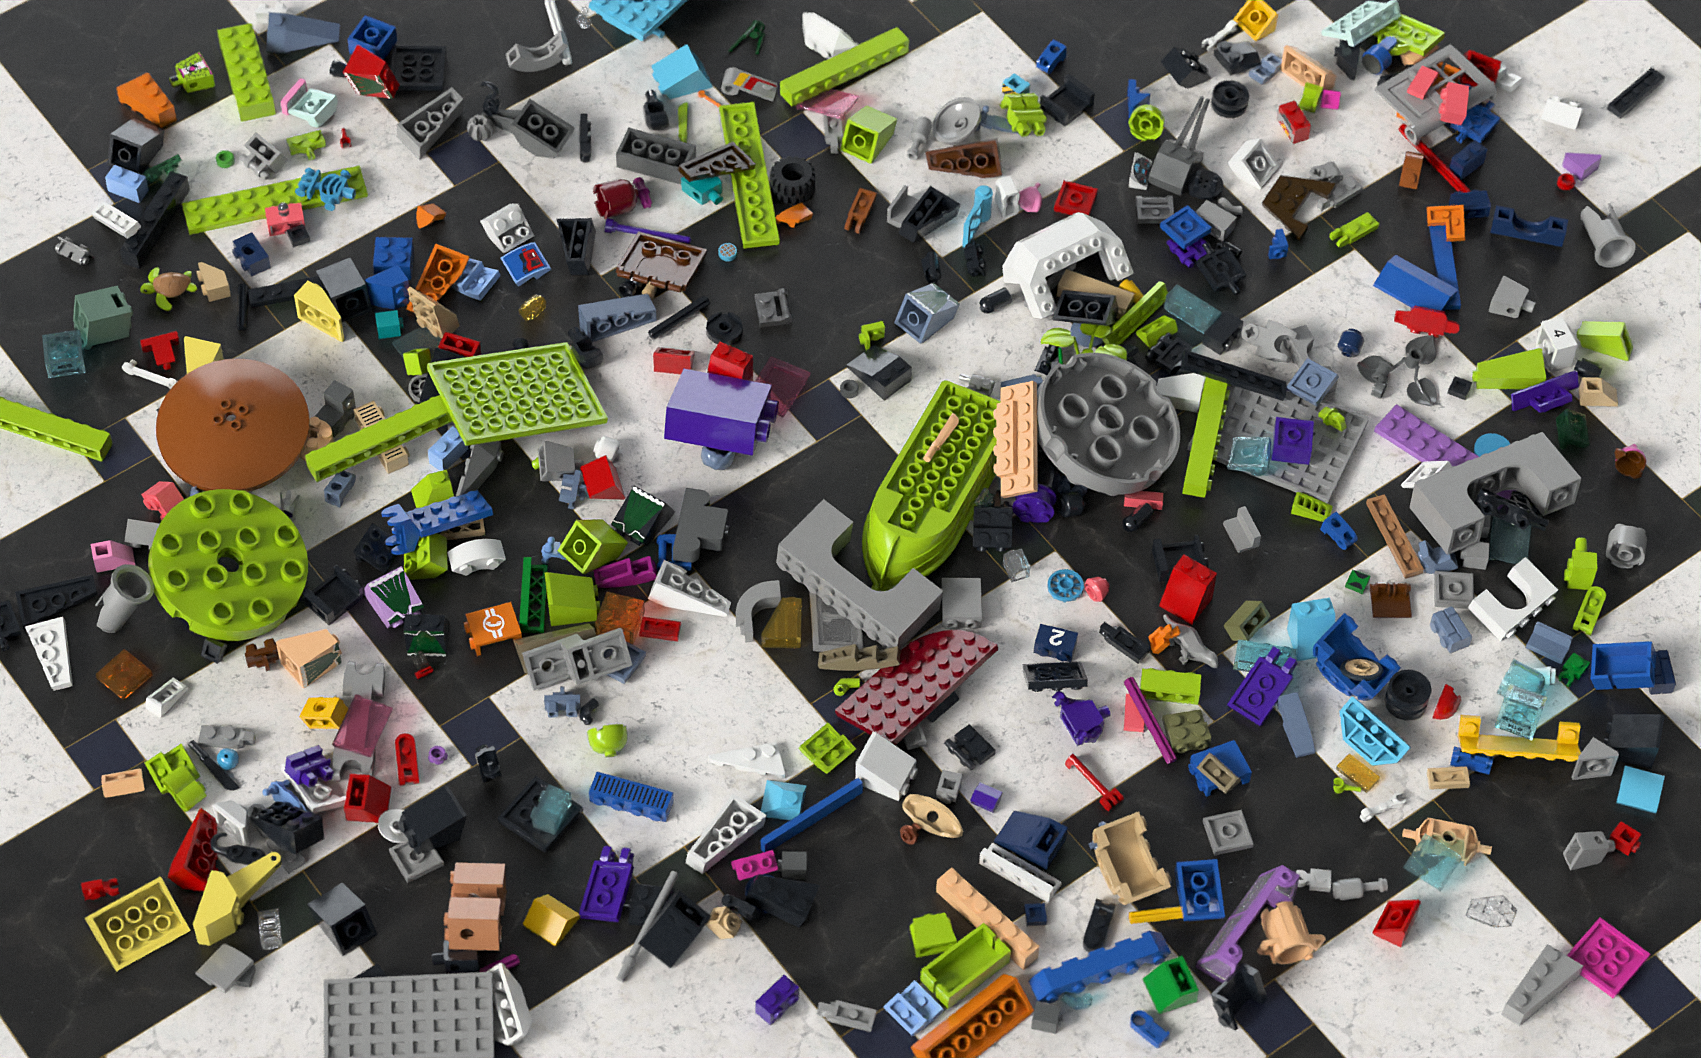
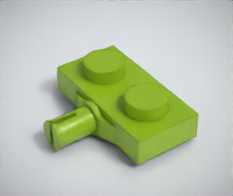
M321 130L286 138L291 156L306 153L309 160H311V157L314 160L315 155L313 151L326 147Z

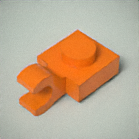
M1168 624L1165 627H1159L1148 636L1152 653L1160 654L1170 645L1169 639L1180 635L1179 626L1172 629L1171 624Z

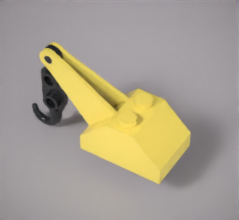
M221 832L212 837L210 846L215 853L223 855L231 862L248 866L228 877L223 872L211 870L193 922L199 944L211 946L236 932L238 924L241 925L244 913L241 912L243 905L281 867V856L277 852L266 855L261 849L243 845L221 847L217 845V840L221 837H226L227 833Z

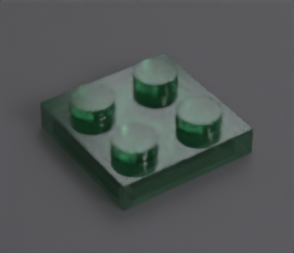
M177 154L147 169L143 176L152 183L160 179L163 173L168 175L171 171H176L182 159Z

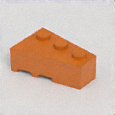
M149 73L117 87L121 103H126L135 112L142 113L146 119L160 128L177 120L173 104Z

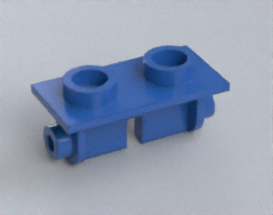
M1454 746L1450 766L1467 767L1471 771L1490 774L1493 756H1488L1484 753L1467 754L1462 752L1461 748Z

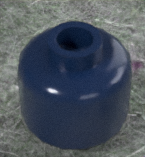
M1352 328L1342 332L1337 346L1343 356L1352 357L1360 353L1364 343L1362 333Z

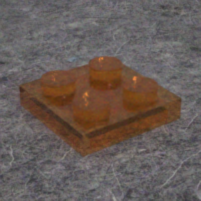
M124 649L95 675L99 681L125 700L153 674L148 667Z

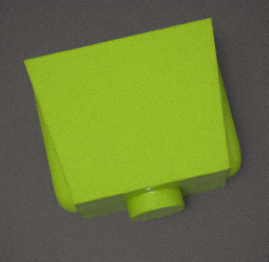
M946 913L926 914L923 917L914 918L913 923L910 924L916 958L944 953L957 943L950 919L946 916Z

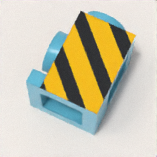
M1014 73L1003 81L1002 93L1020 95L1021 93H1030V83Z

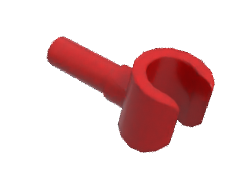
M342 128L340 146L343 148V144L348 143L350 148L351 140L347 137L346 129Z

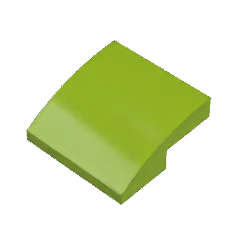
M826 723L798 748L813 764L826 774L856 750L851 742L844 735L840 736L829 723Z
M182 744L166 754L160 752L145 762L162 794L169 792L160 780L181 764L191 768L194 773V780L201 777Z

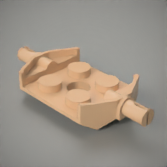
M1427 818L1419 829L1416 828V831L1403 829L1402 837L1416 840V845L1420 846L1418 850L1421 857H1424L1426 853L1464 861V866H1466L1478 852L1491 854L1492 846L1481 845L1472 826ZM1450 835L1453 841H1446L1443 836Z

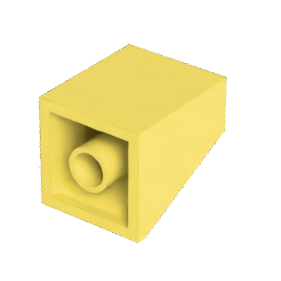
M185 336L184 346L187 374L205 364L224 360L221 344Z

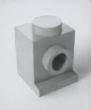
M943 770L936 798H939L945 804L956 803L962 784V774Z

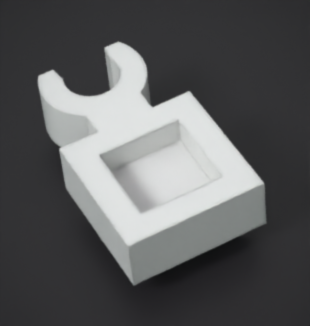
M1311 869L1310 874L1304 870L1296 871L1303 878V880H1299L1297 887L1310 885L1309 890L1330 892L1331 870Z

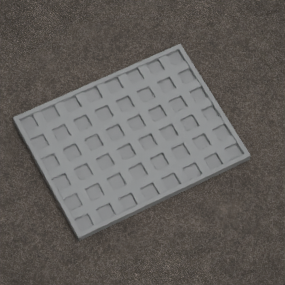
M1233 385L1227 386L1230 394L1228 401H1224L1227 409L1225 416H1221V419H1224L1223 430L1218 431V434H1221L1220 445L1215 446V449H1218L1216 461L1291 491L1304 493L1328 504L1370 417L1326 400H1322L1317 407L1289 392L1287 388L1286 398L1281 401ZM1326 406L1331 409L1336 408L1338 413L1345 418L1347 428L1339 431L1331 425H1325L1323 419L1318 417V413ZM1276 417L1314 421L1312 453L1309 465L1271 461ZM1193 437L1188 444L1187 450L1191 451Z
M492 972L324 980V1058H494Z

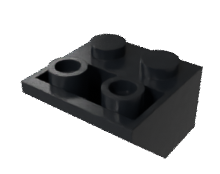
M1174 46L1160 61L1176 83L1184 88L1189 89L1211 79L1207 67L1198 61L1199 57L1194 52L1189 53L1184 48L1180 49Z

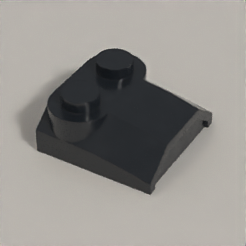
M1223 41L1214 50V57L1230 76L1261 65L1259 54L1249 41L1235 44Z

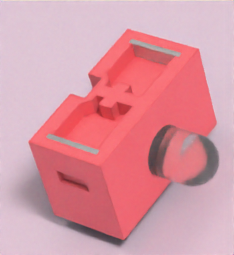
M281 202L278 206L265 208L269 236L284 234L287 229L302 224L305 226L301 203L287 204Z

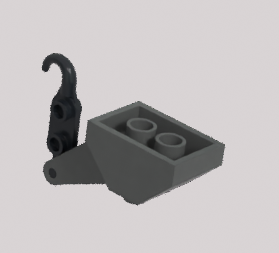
M488 81L482 82L481 86H488L493 93L486 96L481 115H486L491 119L494 126L512 133L520 146L536 157L556 158L574 132L575 127L531 99L528 100L522 110L499 109L501 98L498 87Z

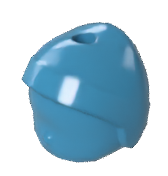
M224 748L218 753L217 762L222 769L232 770L239 762V755L233 749Z

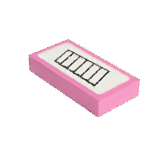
M300 78L281 100L283 114L289 115L288 110L307 92L306 80Z

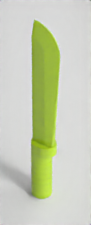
M688 102L678 107L679 138L681 142L687 143Z

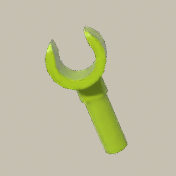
M1342 778L1334 779V784L1340 785L1333 786L1336 793H1342L1344 790L1361 792V787L1344 784Z

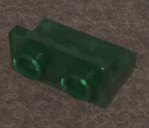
M1570 409L1563 411L1556 418L1560 448L1565 449L1569 444L1586 449L1590 443L1585 414Z

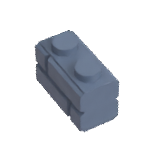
M1452 606L1432 615L1430 628L1433 633L1438 634L1442 647L1447 648L1449 653L1456 652L1470 645L1472 635Z

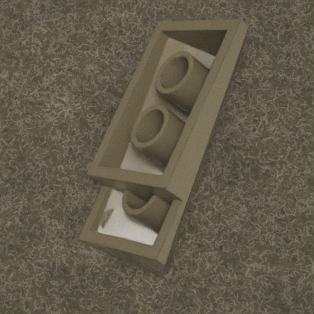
M584 624L515 639L514 644L524 673H527V669L522 655L523 652L574 634H578L583 641L596 636L594 628L590 624ZM545 661L542 664V669L550 668L551 662Z

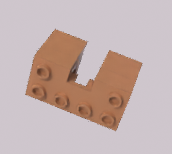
M456 863L455 871H451L450 882L453 883L451 889L449 912H445L444 925L448 926L445 929V940L449 941V949L499 950L502 932L500 915H504L506 901L505 864Z

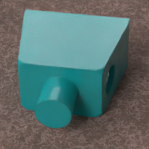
M718 176L689 182L685 177L681 178V190L699 204L704 205L712 201L715 205H718L722 202V181Z

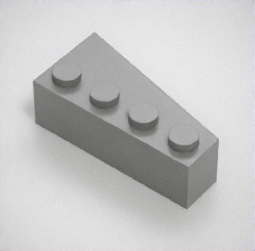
M450 88L398 123L397 137L420 160L463 112V98L453 88Z
M1547 944L1506 1002L1502 1015L1520 1026L1545 1003L1550 1002L1556 994L1567 988V985L1578 979L1583 965Z

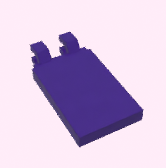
M1274 646L1266 657L1262 658L1260 656L1227 704L1228 707L1260 727L1277 704L1278 697L1283 695L1294 679L1292 672L1298 664L1295 659L1289 657L1283 667L1277 665L1275 662L1278 660L1281 652Z
M604 846L600 861L594 860L579 912L581 919L619 922L634 871L632 864L634 854L631 853L630 848H622L619 862H614L615 851H612V847Z

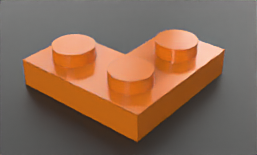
M1464 205L1427 207L1428 226L1446 225L1447 242L1465 241Z

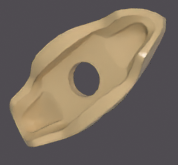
M910 794L905 798L902 805L903 810L922 829L950 838H958L963 835V829L958 819L942 803L930 797ZM932 811L938 813V820L935 822H929L927 819L928 814Z

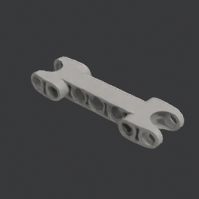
M349 661L347 663L343 678V696H351L345 744L344 746H335L333 751L334 781H341L344 773L350 769H357L363 775H373L376 749L367 747L373 698L384 696V663H377L374 670L365 675L356 671V662Z

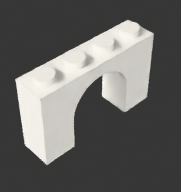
M1526 557L1517 563L1507 575L1524 593L1526 607L1517 610L1509 609L1503 606L1487 589L1473 599L1468 607L1500 641L1505 637L1509 639L1515 634L1518 626L1524 627L1529 622L1530 616L1536 617L1543 610L1541 607L1545 604L1549 606L1556 599L1554 595L1558 589Z

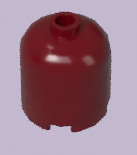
M626 179L604 182L593 187V194L597 195V201L594 203L600 217L604 216V220L629 213L636 207L637 198L639 197L638 190Z

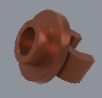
M917 823L911 826H903L900 830L902 840L910 845L916 843L919 836L917 832L922 827Z

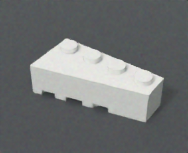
M732 794L689 850L686 864L703 874L762 828L767 815L735 794Z

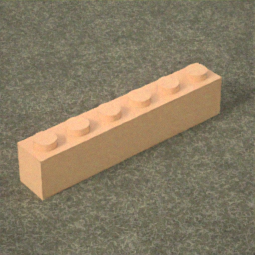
M950 868L937 880L936 892L976 928L985 923L996 935L995 941L999 938L1011 950L1010 959L1021 969L1025 970L1038 958L1039 945L953 868Z

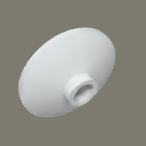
M391 809L380 816L378 829L387 840L395 843L408 842L407 837L400 831L398 826L401 813L405 810Z

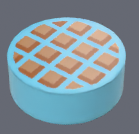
M725 243L719 247V257L723 261H732L736 258L737 248L735 245Z

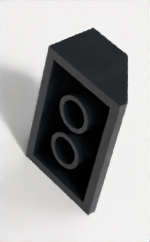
M1063 290L1053 320L1103 326L1114 324L1119 311L1116 296Z

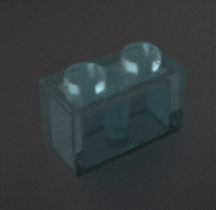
M548 785L546 791L543 790L540 794L538 806L534 807L531 812L530 818H532L533 827L555 835L572 803L571 792Z

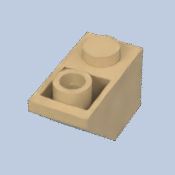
M203 262L198 263L199 271H196L199 282L203 281L201 289L203 295L208 296L209 302L230 297L231 294L225 272Z
M1582 377L1579 387L1580 406H1618L1617 391L1613 386L1602 378Z

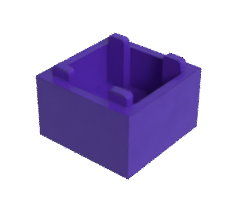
M1276 417L1271 461L1309 465L1312 453L1314 421Z

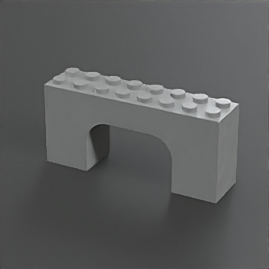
M1541 432L1536 435H1530L1523 440L1515 441L1508 446L1500 447L1488 454L1485 453L1458 466H1452L1448 470L1435 473L1428 478L1418 480L1414 484L1409 508L1448 555L1480 542L1485 516L1474 502L1481 488L1488 489L1493 493L1504 490L1519 491L1525 494L1544 516L1575 503L1581 477L1545 434Z
M823 499L779 543L777 565L781 570L790 573L797 582L803 583L811 593L821 597L825 604L835 608L839 615L852 621L856 628H861L870 639L879 642L884 649L898 646L901 650L940 609L943 590L914 568L894 588L888 591H876L861 582L834 560V557L851 539L853 521Z

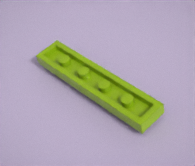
M1158 282L1111 327L1110 335L1103 338L1105 345H1120L1169 298L1165 283Z

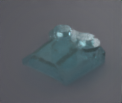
M1233 437L1227 469L1248 471L1253 476L1266 474L1271 458L1270 437Z

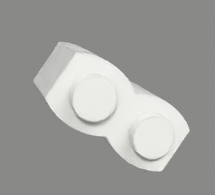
M1011 176L1002 177L996 182L995 188L997 192L994 199L1003 218L1018 213L1019 206L1017 203L1020 199V194Z

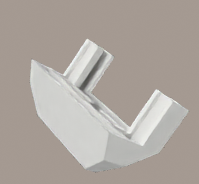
M1075 213L1016 242L1002 266L1004 282L1020 284L1032 317L1040 319L1055 313L1056 305L1045 277L1097 251L1109 280L1117 279L1119 281L1133 274V270L1121 239L1104 222L1084 213Z

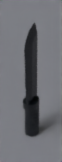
M191 740L188 743V746L200 757L199 760L204 763L225 789L233 791L240 788L195 740Z

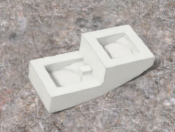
M1501 65L1496 85L1508 92H1513L1522 84V78L1508 73L1507 67Z

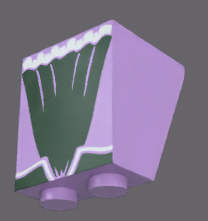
M402 566L368 583L363 590L364 596L387 629L391 626L393 628L404 624L405 614H421L420 611L424 608Z

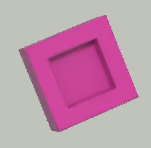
M1323 90L1321 108L1339 110L1341 92Z

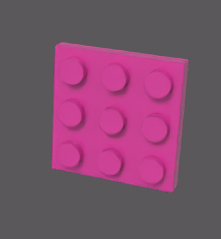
M1599 918L1567 956L1583 965L1581 976L1614 999L1648 960L1650 953Z

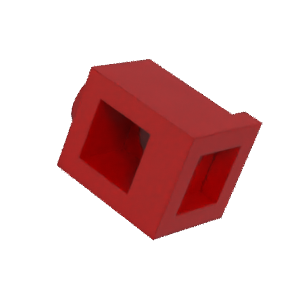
M1621 821L1611 833L1609 840L1612 839L1615 843V848L1629 856L1631 852L1636 853L1641 846L1639 840L1642 834Z

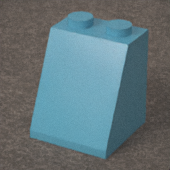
M687 44L651 65L654 71L652 76L660 84L658 86L659 91L662 95L666 94L670 100L713 87L702 62Z
M1330 597L1292 604L1287 631L1297 661L1317 658L1313 656L1314 644L1335 623V611Z

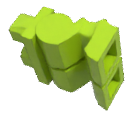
M1021 93V95L1005 94L999 106L1001 109H1008L1007 121L1012 126V132H1018L1021 137H1026L1031 131H1034L1036 136H1042L1046 130L1044 124L1047 118L1040 109L1036 93Z

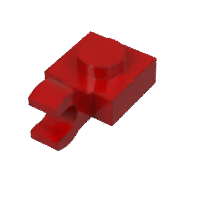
M116 878L105 882L99 879L81 883L85 900L98 899L106 896L105 893L111 896L120 894L118 888H111L118 885Z

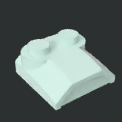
M310 88L288 112L307 120L311 127H320L337 110L338 99L336 95Z

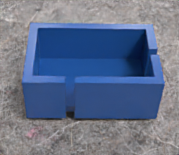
M1652 641L1593 644L1591 681L1595 690L1613 689L1615 685L1617 689L1655 687L1654 668H1656V650Z

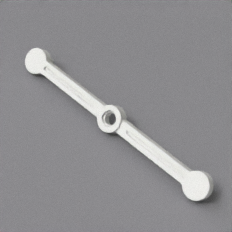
M131 360L130 363L125 362L122 366V369L130 375L134 374L160 383L169 389L178 382L173 378L168 379L135 367L137 364L135 360Z

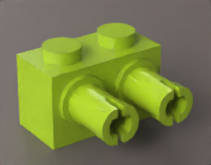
M1577 538L1575 541L1576 549L1572 551V558H1568L1567 569L1564 571V580L1567 581V588L1588 590L1592 587L1597 572V553L1587 552V539Z

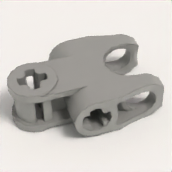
M1268 320L1265 328L1255 324H1247L1241 332L1242 338L1245 341L1258 346L1255 355L1273 362L1290 363L1291 358L1280 352V344L1287 338L1295 340L1300 338V334L1272 320Z

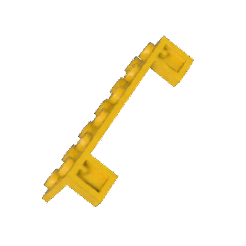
M1460 715L1457 737L1461 751L1467 754L1484 753L1488 756L1500 754L1506 757L1524 756L1528 759L1543 757L1547 760H1556L1557 758L1569 762L1578 760L1581 754L1578 746L1579 723L1559 722L1557 740L1480 735V716Z

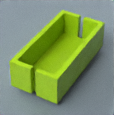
M982 923L921 970V982L932 994L936 992L935 997L947 1010L1010 963L1011 950L999 938L995 941L996 935L985 923Z

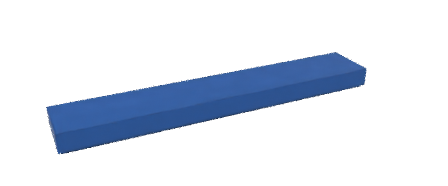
M1446 225L1429 226L1437 278L1458 289L1451 241H1446ZM1459 289L1456 296L1448 302L1446 309H1460Z
M859 778L853 780L761 839L762 852L775 849L863 793V782Z

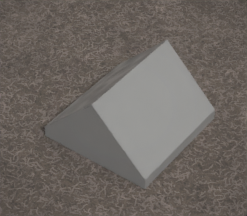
M1593 737L1578 757L1572 774V780L1611 776L1619 756L1618 752Z

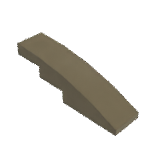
M853 644L819 652L818 667L819 669L829 670L886 668L900 665L901 651L898 646L879 650L877 645L858 649L857 645Z

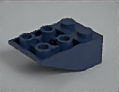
M1013 811L994 842L1047 870L1067 839L1068 827L1051 818Z

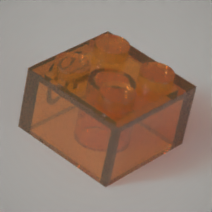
M607 592L595 622L596 636L621 628L625 640L634 645L645 614L644 600Z

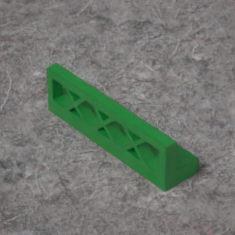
M524 557L520 630L521 633H544L546 607L545 573L548 572V565H532L531 557ZM532 571H543V575L536 579L532 576ZM536 586L542 589V592L537 596L531 592ZM535 602L541 606L536 612L530 608ZM536 618L540 622V627H529V622Z

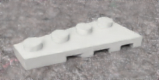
M59 617L25 626L52 689L55 691L73 686L65 619Z

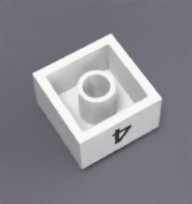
M1561 316L1542 321L1536 346L1537 348H1542L1543 359L1550 372L1571 367L1578 342L1571 334L1569 324Z

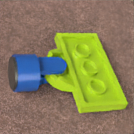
M1401 14L1400 17L1373 34L1378 36V44L1370 47L1362 55V64L1368 72L1379 75L1391 65V57L1393 55H1401L1410 50L1425 56L1445 38V32Z

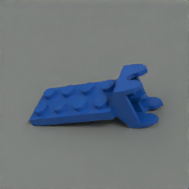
M478 490L470 491L457 497H451L441 502H434L425 507L415 508L409 512H405L399 504L385 508L381 512L382 517L393 516L387 522L389 526H394L392 533L395 535L387 538L385 543L388 546L400 544L391 550L392 554L409 553L415 550L420 536L422 538L492 516L493 511Z

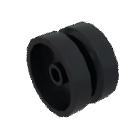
M1409 669L1396 672L1389 681L1384 698L1385 707L1390 714L1401 720H1414L1421 717L1426 711L1432 692L1431 683L1426 676L1415 670Z

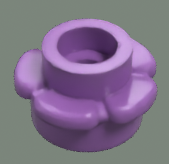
M434 746L429 751L428 760L436 765L442 764L448 758V754L441 746Z

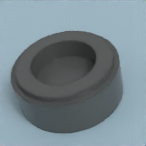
M845 380L841 383L840 393L843 397L851 399L858 395L859 386L857 382Z

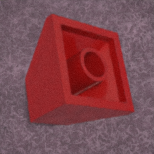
M1468 50L1463 54L1469 62L1496 85L1502 61L1472 50ZM1466 73L1459 76V81L1462 84H1469L1473 88L1478 85Z

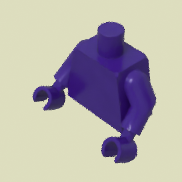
M1057 691L1052 696V698L1056 699L1054 704L1057 707L1061 705L1060 718L1076 745L1095 743L1103 732L1104 719L1111 716L1109 708L1105 705L1097 709L1092 700L1072 699L1066 697L1062 691Z

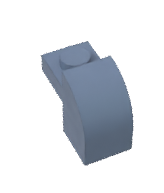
M1426 540L1419 543L1420 551H1418V555L1424 572L1434 574L1435 571L1449 572L1458 568L1455 552L1447 555L1440 546L1433 549Z

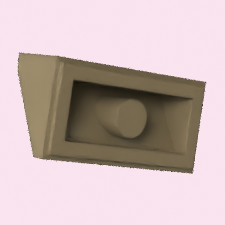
M1208 753L1197 766V769L1225 794L1241 781L1234 772L1211 753Z

